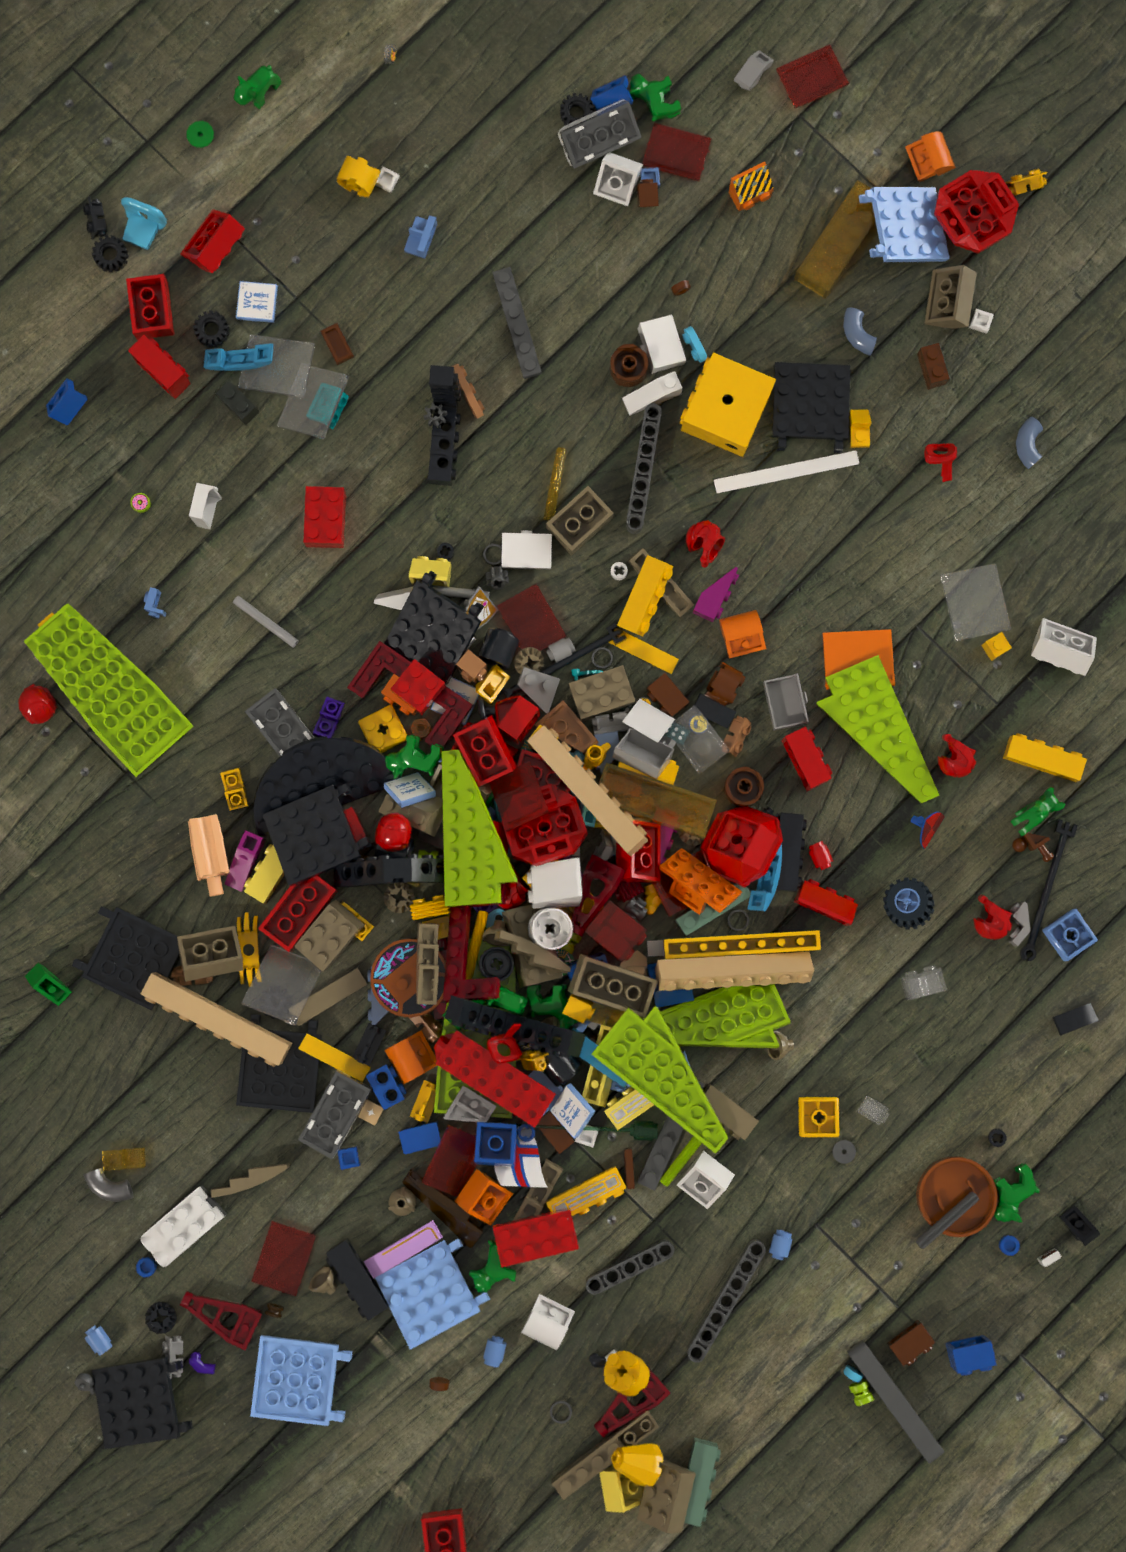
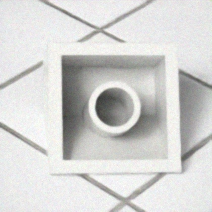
M613 153L606 154L602 160L593 194L628 206L643 164Z
M703 1151L677 1183V1186L708 1209L727 1189L734 1174Z

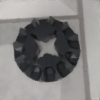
M166 1302L154 1303L145 1314V1324L150 1331L156 1334H165L176 1324V1311ZM158 1311L161 1314V1316L168 1315V1317H166L163 1320V1326L160 1323V1321H153L156 1317H158Z

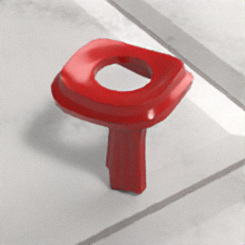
M953 443L928 444L924 451L925 461L929 464H942V482L951 481L952 461L957 457V447ZM935 450L948 452L945 454H936L933 451Z
M520 1023L513 1024L506 1034L488 1039L487 1046L496 1063L515 1061L522 1056L516 1040L512 1037L521 1027ZM499 1044L507 1045L510 1049V1055H501L498 1052L497 1046Z

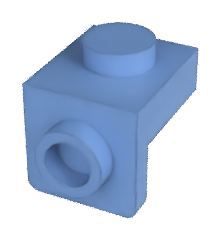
M152 587L145 594L144 609L149 612L148 615L151 617H166L165 611L157 609L161 592Z

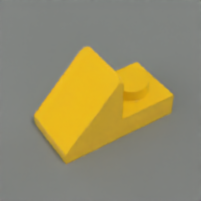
M849 410L850 448L870 447L871 417L869 410Z
M496 664L491 668L486 677L476 684V692L488 704H492L510 676Z

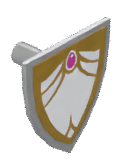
M480 586L477 587L470 599L464 601L466 611H469L471 605H475L477 602L484 606L477 617L482 621L478 629L484 626L498 611L497 607Z

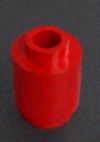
M823 841L809 846V854L816 869L820 867L822 871L832 866L830 862L834 860Z

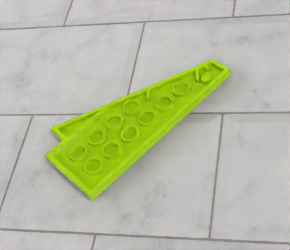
M879 655L825 677L832 696L816 702L817 706L920 803L940 796Z
M461 750L442 751L445 906L501 903V883L517 882V877Z
M775 984L722 987L696 997L694 1001L684 1002L660 1011L678 1046L779 1048V1043L773 1030L791 1024Z
M655 1005L646 1018L642 1019L628 1007L591 1055L716 1154L727 1141L728 1135L661 1012Z

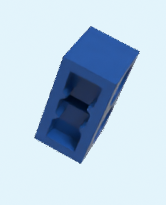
M388 1064L366 1075L383 1110L406 1099L405 1094H407L403 1084H398L395 1078L398 1075L394 1067H390ZM380 1072L387 1073L388 1081L386 1083L379 1081L378 1075ZM394 1089L397 1092L395 1100H390L387 1097L388 1090Z

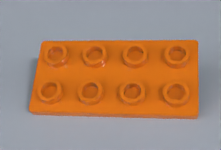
M683 848L679 849L659 867L661 871L674 879L669 893L699 915L704 911L706 904L721 913L742 893L740 889Z

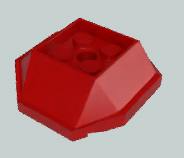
M970 170L939 189L934 215L955 246L979 254L1012 233L1019 203L999 173ZM970 211H976L978 216L972 215Z
M552 784L514 795L502 820L513 858L534 866L575 854L588 835L576 797L558 789V787ZM544 827L549 828L548 831H541Z
M748 806L737 807L718 813L700 847L707 866L727 881L743 888L767 873L783 841L779 819Z

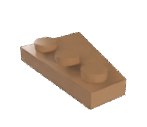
M458 364L451 365L450 367H454L455 373H458L460 390L464 392V398L474 417L478 419L484 416L482 412L485 410L480 400H476L474 396L476 391L472 383L468 384L465 378L467 373L464 367H459Z
M564 700L535 724L536 727L539 725H545L548 729L552 727L559 735V741H564L568 746L584 755L590 746L599 743Z

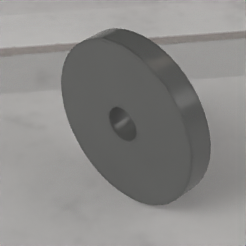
M839 1140L834 1144L832 1154L836 1161L846 1164L854 1159L856 1149L850 1141Z

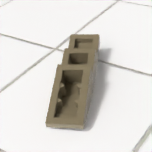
M418 923L416 1004L437 1005L439 924Z
M502 930L495 933L494 940L512 944V953L528 956V965L563 974L570 972L571 968L541 946Z
M356 968L290 1008L288 1012L297 1027L365 987L367 983L359 969Z
M546 1159L541 1171L548 1188L531 1187L513 1221L539 1215L563 1171L561 1166Z
M290 1163L248 1169L249 1176L231 1178L229 1180L230 1186L211 1189V1198L234 1194L257 1186L288 1169Z

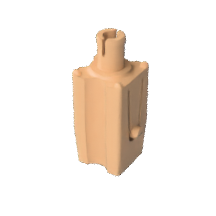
M215 814L189 819L190 844L197 880H207L210 897L223 895L221 876H227L229 867L218 816Z

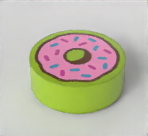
M137 493L131 498V507L136 512L144 513L150 508L151 502L147 495Z

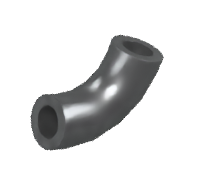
M102 1168L84 1174L85 1181L91 1191L103 1200L119 1202L134 1197L131 1185L127 1179L121 1182L110 1181L104 1175Z

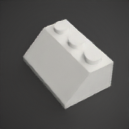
M1043 618L1032 646L1031 656L1037 660L1046 661L1056 667H1062L1075 674L1085 676L1095 658L1097 637Z

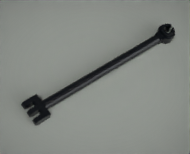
M618 622L606 628L607 635L539 672L550 675L610 641H613L616 646L625 641L627 637L625 635L620 638L617 637L623 633V630L619 629L614 632V629L619 627L617 626ZM517 684L507 689L502 688L495 699H498V702L501 700L499 699L501 694H505L506 698L522 689Z
M1058 819L1054 832L1060 834L1028 942L1020 950L1022 960L1032 961L1036 958L1035 942L1067 837L1074 838L1078 826L1076 824L1072 825L1070 831V822L1066 821L1064 827L1061 828L1063 820ZM1030 950L1032 956L1027 959L1026 951Z

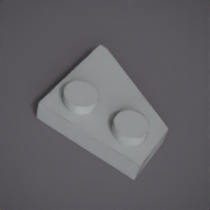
M523 667L517 685L545 713H549L560 679Z
M602 829L600 832L602 842L600 846L595 847L593 855L607 861L608 858L612 857L614 847L609 832Z
M462 1086L443 1118L445 1120L486 1123L496 1105L467 1087Z

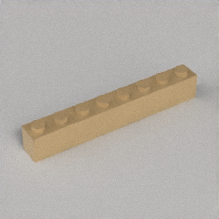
M545 725L541 727L527 742L620 846L632 856L649 841L645 837L647 832L640 825L636 827L632 823L634 818L627 810L624 813L619 808L621 806L620 802L615 797L610 798L606 794L609 790L602 783L598 785L595 782L596 776L590 769L585 770L582 767L584 763L577 755L573 757L569 753L572 749L564 741L562 743L559 742L557 739L559 735L552 727L550 729Z
M810 952L658 960L655 969L659 991L811 982L814 973Z
M157 972L150 974L141 992V995L145 996L146 1001L152 1004L157 1002L162 1005L163 1010L170 1013L174 1011L180 1014L179 1018L187 1022L191 1020L197 1023L196 1027L204 1031L208 1029L214 1032L213 1035L221 1040L226 1038L231 1041L230 1044L239 1049L241 1047L247 1049L249 1055L256 1058L260 1056L266 1059L265 1063L273 1067L283 1063L292 1045L290 1041Z

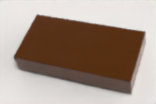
M337 323L320 331L337 365L354 358Z
M551 1111L538 1122V1128L559 1154L575 1142Z
M625 1148L626 1187L628 1189H635L632 1148Z

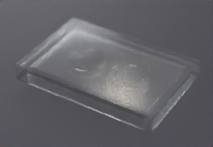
M696 705L677 718L668 729L670 737L676 741V745L699 774L730 751Z

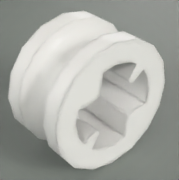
M616 562L611 567L612 578L618 581L625 579L628 572L627 566L622 562ZM622 567L624 569L622 573L624 574L615 575L616 570L614 569Z

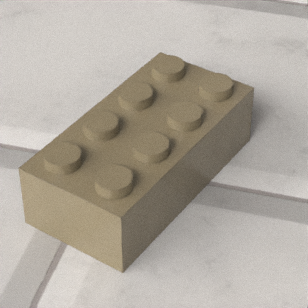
M531 904L501 912L503 921L506 923L505 928L507 932L532 942L528 934L529 920L535 912L544 908L533 909ZM546 924L545 927L547 929L545 932H551L550 925ZM546 949L547 951L558 957L556 949ZM512 953L520 988L563 977L560 972L528 965V956Z
M580 954L568 992L626 1011L629 1007L637 1015L645 1018L658 980Z

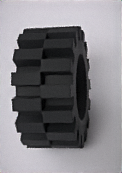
M573 93L572 97L569 94L567 99H563L560 106L561 121H564V126L594 112L591 99L588 100L586 95L582 97V93H579V96ZM574 106H580L583 108L584 114L579 118L571 116L570 109Z
M106 235L105 239L99 238V243L95 241V247H92V256L100 269L102 268L105 272L108 270L109 273H113L112 270L118 272L119 267L121 269L124 268L123 264H127L128 251L118 237L115 238V236L111 235V238ZM114 248L117 250V255L113 260L104 259L103 253L106 249Z
M209 310V313L203 312V316L199 314V319H195L196 325H194V333L198 340L204 346L207 345L210 348L211 346L216 348L217 344L223 345L222 342H226L227 336L230 334L228 331L230 329L224 316L220 315L217 311L213 313L212 310ZM216 323L219 326L218 332L212 336L205 333L207 324Z

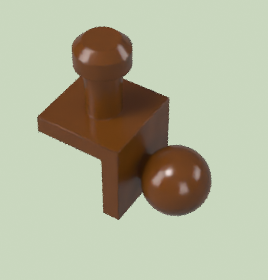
M1027 833L1021 836V838H1016L1012 843V847L1016 852H1023L1026 847L1030 851L1038 848L1044 862H1048L1054 857L1053 853H1050L1044 845L1050 840L1049 837Z

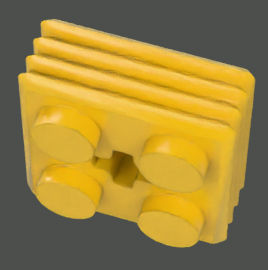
M388 705L358 721L368 744L381 751V753L406 741L407 733L392 705ZM381 726L388 727L385 735L382 732H378L381 730Z
M444 895L434 896L432 901L426 902L425 898L413 900V904L410 905L411 915L413 916L411 919L413 920L450 913V907L445 906Z
M799 1097V1136L839 1137V1099L837 1097ZM817 1112L824 1115L820 1122L814 1119V1115H817Z

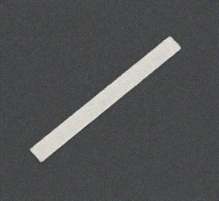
M851 451L715 479L714 483L716 492L721 493L857 465L859 460L857 451Z

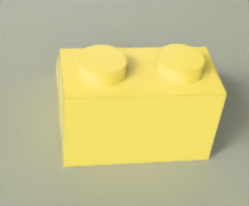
M418 556L417 559L413 558L409 571L411 584L416 583L419 579L422 580L425 573L429 574L432 571L437 574L432 585L449 587L451 562H447L448 560L445 558H436V560H429L425 556Z
M610 1466L599 1473L607 1512L623 1513L641 1505L645 1486L635 1484L617 1471L614 1466Z

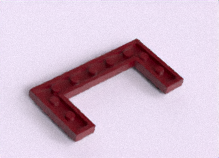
M379 641L347 688L364 699L385 668L400 677L411 662ZM446 686L434 700L446 711L425 739V742L429 745L437 743L444 746V748L474 706Z
M501 883V903L450 907L443 1001L449 1002L451 995L470 1001L499 999V978L466 980L471 907L506 904V884Z

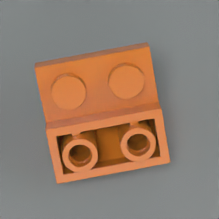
M942 132L928 133L921 136L922 139L905 146L919 182L936 174L938 176L956 168Z
M756 610L719 619L729 659L766 649L762 624Z
M422 1031L385 1050L402 1084L438 1066L435 1064L436 1057Z

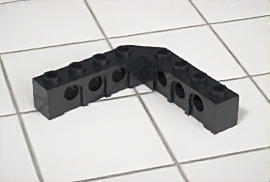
M430 365L429 387L431 388L433 403L435 406L442 404V411H447V415L443 416L446 423L441 422L439 428L434 424L432 426L428 482L434 485L452 486V480L456 479V469H453V463L457 462L458 457L455 443H459V432H456V426L460 425L461 414L458 413V401H461L458 373H455L454 367ZM433 414V418L435 416L439 417V414ZM444 424L451 425V429L448 431H443L441 427ZM444 442L450 444L449 448L445 450L441 449L440 445ZM441 461L448 462L445 468H440L438 464Z
M418 854L406 855L407 858L391 859V856L385 855L379 856V860L378 857H366V861L365 858H357L354 862L352 860L334 868V887L350 888L392 883H444V855H436V858H433V855H421V858H418Z
M452 995L444 1017L445 1019L452 1020L451 1025L462 1028L463 1024H465V1029L476 1031V1028H478V1033L488 1035L491 1032L490 1036L492 1037L506 1034L513 1024L520 1023L521 1027L512 1036L517 1040V1044L527 1047L528 1043H530V1048L542 1051V1048H545V1052L553 1055L560 1052L559 1056L571 1059V1056L580 1057L586 1036L576 1031L518 1016Z

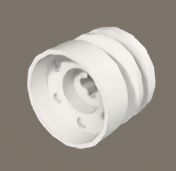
M540 909L529 920V937L533 943L542 948L559 949L566 945L572 937V921L560 909ZM546 924H552V932H545V930L547 929L545 927Z

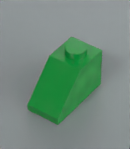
M39 962L25 975L33 989L57 1006L72 993L60 979Z

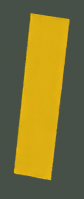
M624 631L617 636L620 638L625 635L627 639L616 645V647L672 674L679 660L678 658ZM613 641L608 642L615 646Z
M309 1034L305 1035L298 1048L361 1082L364 1081L371 1068Z

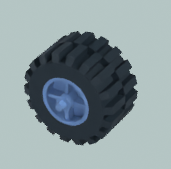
M907 877L904 878V881L898 879L896 880L897 884L894 885L892 883L889 885L891 889H886L885 891L886 897H883L885 905L883 906L886 914L894 924L910 930V927L918 929V925L924 926L925 921L931 919L930 914L934 913L933 906L935 904L930 890L923 882H918L915 878L909 880Z

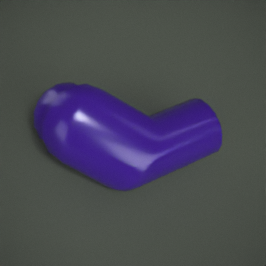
M193 1352L190 1356L191 1358H189V1364L198 1373L214 1375L216 1365L203 1363L200 1360L201 1354Z

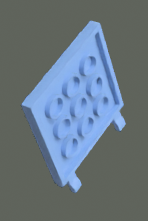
M873 187L870 190H866L864 195H859L860 203H872L880 244L875 246L876 249L869 250L871 258L883 257V262H944L950 259L944 229L934 215L937 201L935 187Z
M457 1239L448 1245L443 1240L375 1278L410 1350L481 1312L478 1306L490 1300L487 1292L476 1298L473 1297L452 1255V1252L464 1246L461 1239Z
M261 1335L250 1417L329 1426L330 1420L343 1422L345 1411H331L337 1360L350 1362L353 1351H338L339 1344Z

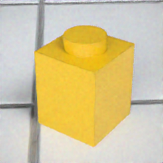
M1002 632L981 645L991 661L1012 648Z
M572 994L564 1008L563 1014L584 1024L586 1019H591L595 1011L592 1008L594 1002Z

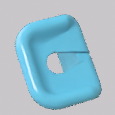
M124 197L121 199V204L125 209L128 222L122 240L148 250L158 230L166 226L167 220L159 209L135 199Z

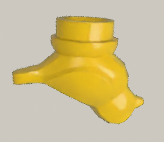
M605 743L602 746H590L585 753L583 768L585 770H592L594 767L601 765L611 745Z
M658 882L644 887V894L646 895L644 901L647 903L645 908L648 909L646 914H654L658 906L666 898L674 897L670 893L661 891L662 887L659 886Z

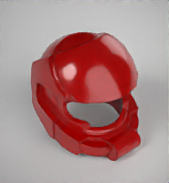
M709 520L692 525L686 535V545L690 552L703 548L700 562L704 568L715 560L725 543V537L720 534V528Z
M35 684L25 688L18 700L20 712L30 724H42L49 721L58 708L52 693L47 688L36 686Z
M943 734L942 739L947 742L952 756L951 758L938 756V764L941 771L945 775L955 778L969 775L976 765L974 759L976 751L956 740L950 734Z
M389 813L383 816L376 828L375 842L381 848L390 852L407 848L411 836L409 820L400 813Z
M512 863L511 866L517 877V882L504 883L507 885L506 904L498 905L509 910L522 905L525 901L526 893L529 891Z
M980 895L978 901L983 903L988 917L985 920L979 917L977 919L973 918L975 930L983 938L991 940L1004 938L1012 928V923L1010 922L1012 913L1000 908L988 900L986 896Z

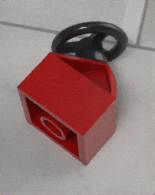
M478 695L481 720L492 715L493 719L497 720V726L501 735L518 746L540 717L539 708L520 695L498 701L495 705L491 704L489 706H485L484 699Z

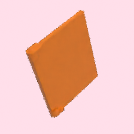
M891 629L822 633L825 677L879 655L891 685L895 686ZM825 680V687H826V690H827V689H829V687H828V684H827V682H826V680Z

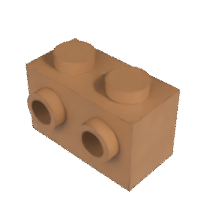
M469 649L456 664L461 672V677L468 683L474 682L476 684L478 681H482L488 674L486 663Z

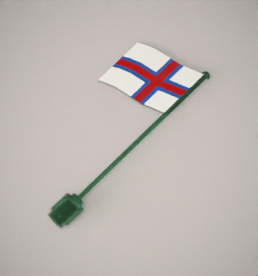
M635 1120L634 1124H630V1128H620L617 1130L614 1127L585 1126L583 1130L630 1132V1136H634V1140L652 1141V1139H657L658 1123ZM536 1125V1127H534L536 1129L542 1128L566 1130L563 1126ZM523 1128L521 1131L522 1137L526 1136L529 1138L532 1135L531 1129ZM517 1134L515 1167L494 1165L500 1185L548 1188L542 1175L539 1151L535 1138L529 1142H524Z

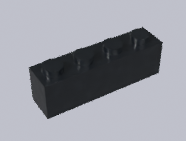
M781 812L779 813V822L783 836L782 864L776 890L797 892V888H801L802 880L801 877H798L799 869L803 867V858L800 857L801 850H804L805 846L802 831H806L807 820L804 819V814Z
M348 1238L326 1253L328 1256L326 1257L327 1263L338 1272L336 1276L342 1285L345 1283L348 1288L347 1294L349 1298L357 1302L359 1306L357 1308L358 1312L363 1318L366 1317L369 1321L389 1307L383 1293Z

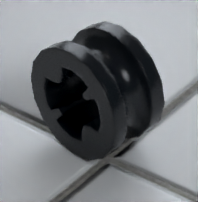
M442 543L437 547V555L439 558H445L449 561L454 556V549L451 544ZM446 547L447 550H451L448 552V556L440 554L441 552H443L442 548Z
M993 1129L988 1135V1140L993 1146L1001 1147L1006 1143L1007 1137L1002 1130ZM994 1133L1002 1134V1137H1000L1002 1141L1000 1143L997 1141L993 1142Z

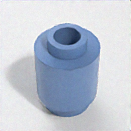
M777 1229L776 1234H773L769 1249L773 1258L783 1260L784 1257L788 1258L793 1240L791 1238L792 1233Z
M94 1325L85 1332L87 1336L84 1339L94 1353L97 1352L99 1356L112 1347L111 1339L101 1326L97 1328Z
M492 1336V1339H487L483 1356L485 1359L484 1364L492 1367L500 1366V1363L503 1362L507 1344L503 1342L504 1338Z

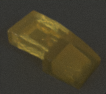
M594 1002L592 1008L595 1011L591 1019H586V1021L613 1027L625 1011Z
M145 1147L102 1151L103 1171L146 1167Z

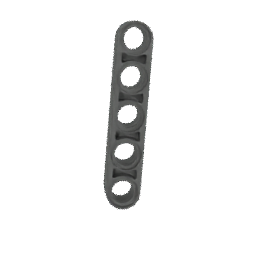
M660 1240L591 1274L586 1279L587 1291L593 1295L599 1294L670 1259L674 1254L672 1243L669 1240ZM662 1245L670 1246L668 1254L660 1253L659 1250ZM650 1253L653 1256L650 1263L642 1261L644 1254ZM627 1262L635 1264L633 1271L628 1272L624 1269ZM615 1271L618 1277L615 1280H609L607 1273ZM591 1280H598L600 1286L597 1289L590 1288L589 1283Z

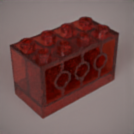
M609 900L585 930V934L622 962L623 960L628 961L635 952L632 948L635 945H641L645 940L647 929Z

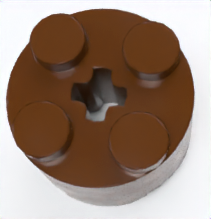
M624 344L618 347L610 361V373L616 384L624 387H634L644 381L648 371V357L644 350L634 344Z
M721 662L719 665L721 668L719 672H714L706 688L708 691L704 693V696L726 706L733 703L737 695L735 690L742 686L746 677L743 676V672Z
M739 767L733 770L724 783V793L727 799L734 806L738 807L753 805L760 799L764 790L762 776L749 767ZM742 783H744V785L749 786L746 789V792H744L743 789L740 790L739 788L742 785Z

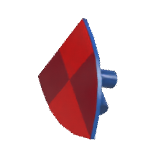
M934 812L925 819L922 816L916 817L915 815L911 818V823L921 827L920 843L923 849L927 847L945 818L941 812Z

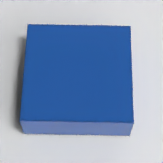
M357 1146L338 1150L341 1170L361 1166Z

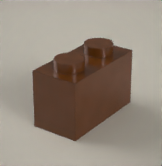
M653 179L641 180V184H637L638 207L659 206L658 183H653Z
M939 343L921 347L917 356L927 389L946 385L950 378Z
M666 673L647 687L649 699L653 703L656 701L661 706L659 710L672 718L689 705L688 699Z
M917 1320L890 1340L887 1345L903 1366L906 1364L909 1366L917 1360V1356L922 1352L923 1354L929 1352L933 1348L932 1345L935 1341L922 1323Z

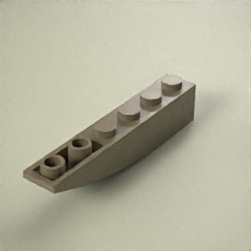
M645 1411L551 1478L552 1485L562 1499H566L612 1464V1454L618 1447L637 1445L658 1429L659 1425L649 1411Z

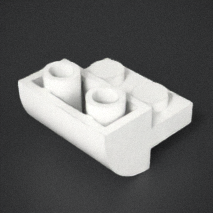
M539 1294L521 1333L557 1350L568 1330L575 1311Z

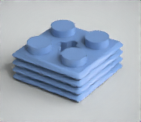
M1077 909L1070 910L1042 930L1063 961H1069L1098 940ZM1067 931L1074 933L1072 935L1073 939H1067Z

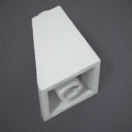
M579 858L531 866L530 872H527V884H531V891H528V902L532 903L533 909L580 905L582 886Z

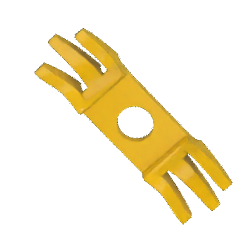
M245 912L244 932H242L241 917H237L238 940L243 958V970L239 971L241 984H245L244 969H246L250 988L253 987V968H255L257 982L262 983L258 948V916H254L253 931H251L249 912ZM247 944H251L254 947V953L250 956L245 955L243 952V948Z

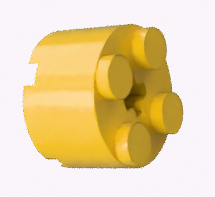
M346 156L336 179L337 183L350 192L352 190L357 191V195L361 197H369L381 172L377 168L367 165L368 161L364 158L358 157L356 160Z
M619 1351L608 1356L604 1367V1381L613 1390L625 1396H635L643 1388L645 1389L649 1382V1368L638 1356L628 1351Z

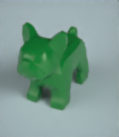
M270 65L267 67L261 66L246 81L238 76L239 85L235 88L234 100L242 106L249 102H254V106L260 109L265 104L264 95L270 85H273L272 88L276 90L281 85V79L272 71Z
M635 74L631 77L629 93L633 100L638 98L645 101L653 122L658 119H672L680 114L681 105L679 100L674 101L673 104L664 102V94L670 92V86H672L669 76H666L663 81L650 82L640 74Z
M411 734L406 736L407 744L398 752L388 753L385 756L386 767L393 772L394 779H397L399 775L402 777L403 772L407 768H415L428 772L430 776H433L434 769L442 758L444 746L437 743L435 745L432 744L431 753L426 755L419 749L420 737Z
M1053 787L1046 789L1043 795L1039 797V800L1033 801L1015 812L1016 817L1011 820L1013 826L1026 819L1029 820L1018 831L1021 836H1024L1035 826L1043 822L1049 816V813L1062 810L1066 806L1065 803L1059 802L1053 794Z
M541 985L528 986L527 998L531 1007V1017H535V1015L555 1016L560 1022V1027L569 1029L570 1026L578 1023L579 1021L563 1014L569 1000L565 993L568 985H554L552 996L547 998L540 994Z
M500 985L499 999L482 1001L486 1002L488 1006L505 1009L521 1016L525 1011L524 1008L528 1003V998Z
M1024 1163L1014 1167V1170L1019 1173V1183L1008 1184L1004 1178L1000 1177L993 1180L998 1189L999 1199L994 1213L997 1221L1008 1222L1013 1220L1021 1223L1022 1219L1018 1214L1019 1204L1034 1193L1040 1192L1035 1184L1033 1172Z
M488 1240L490 1247L486 1265L481 1269L470 1270L469 1275L473 1278L474 1286L479 1293L488 1292L493 1284L505 1278L515 1282L516 1270L501 1267L496 1241Z

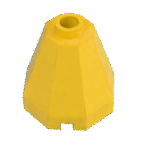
M652 1443L618 1447L613 1452L611 1460L614 1468L635 1484L653 1486L661 1475L662 1468H659V1462L663 1463V1455L659 1445Z

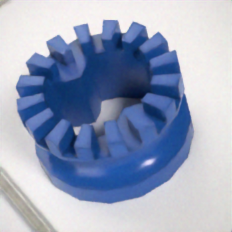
M522 1124L518 1129V1136L522 1141L529 1142L535 1137V1129L530 1124ZM523 1128L532 1130V1135L529 1138L521 1136Z

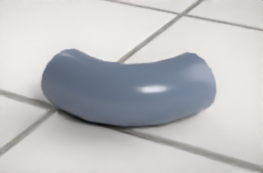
M847 308L843 324L846 338L855 349L871 356L877 337L869 335L863 329L862 320L864 313L861 310Z
M1029 417L1018 431L1016 439L1018 457L1027 469L1032 467L1042 457L1035 447V439L1043 431V427L1034 417Z

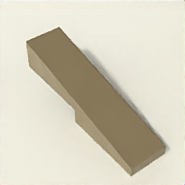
M640 548L627 562L639 574L649 554L644 548ZM670 578L665 585V592L661 598L681 617L694 604Z

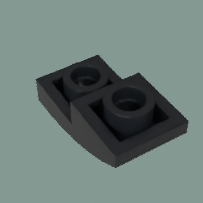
M702 693L699 694L691 709L727 729L736 714L734 709L723 706Z
M1091 1003L1052 1018L1060 1036L1099 1021Z

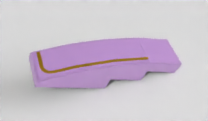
M432 1220L366 1259L364 1264L374 1279L440 1240L443 1236Z

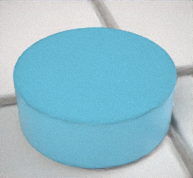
M846 1365L843 1371L848 1378L857 1383L861 1382L864 1377L860 1371L850 1365Z

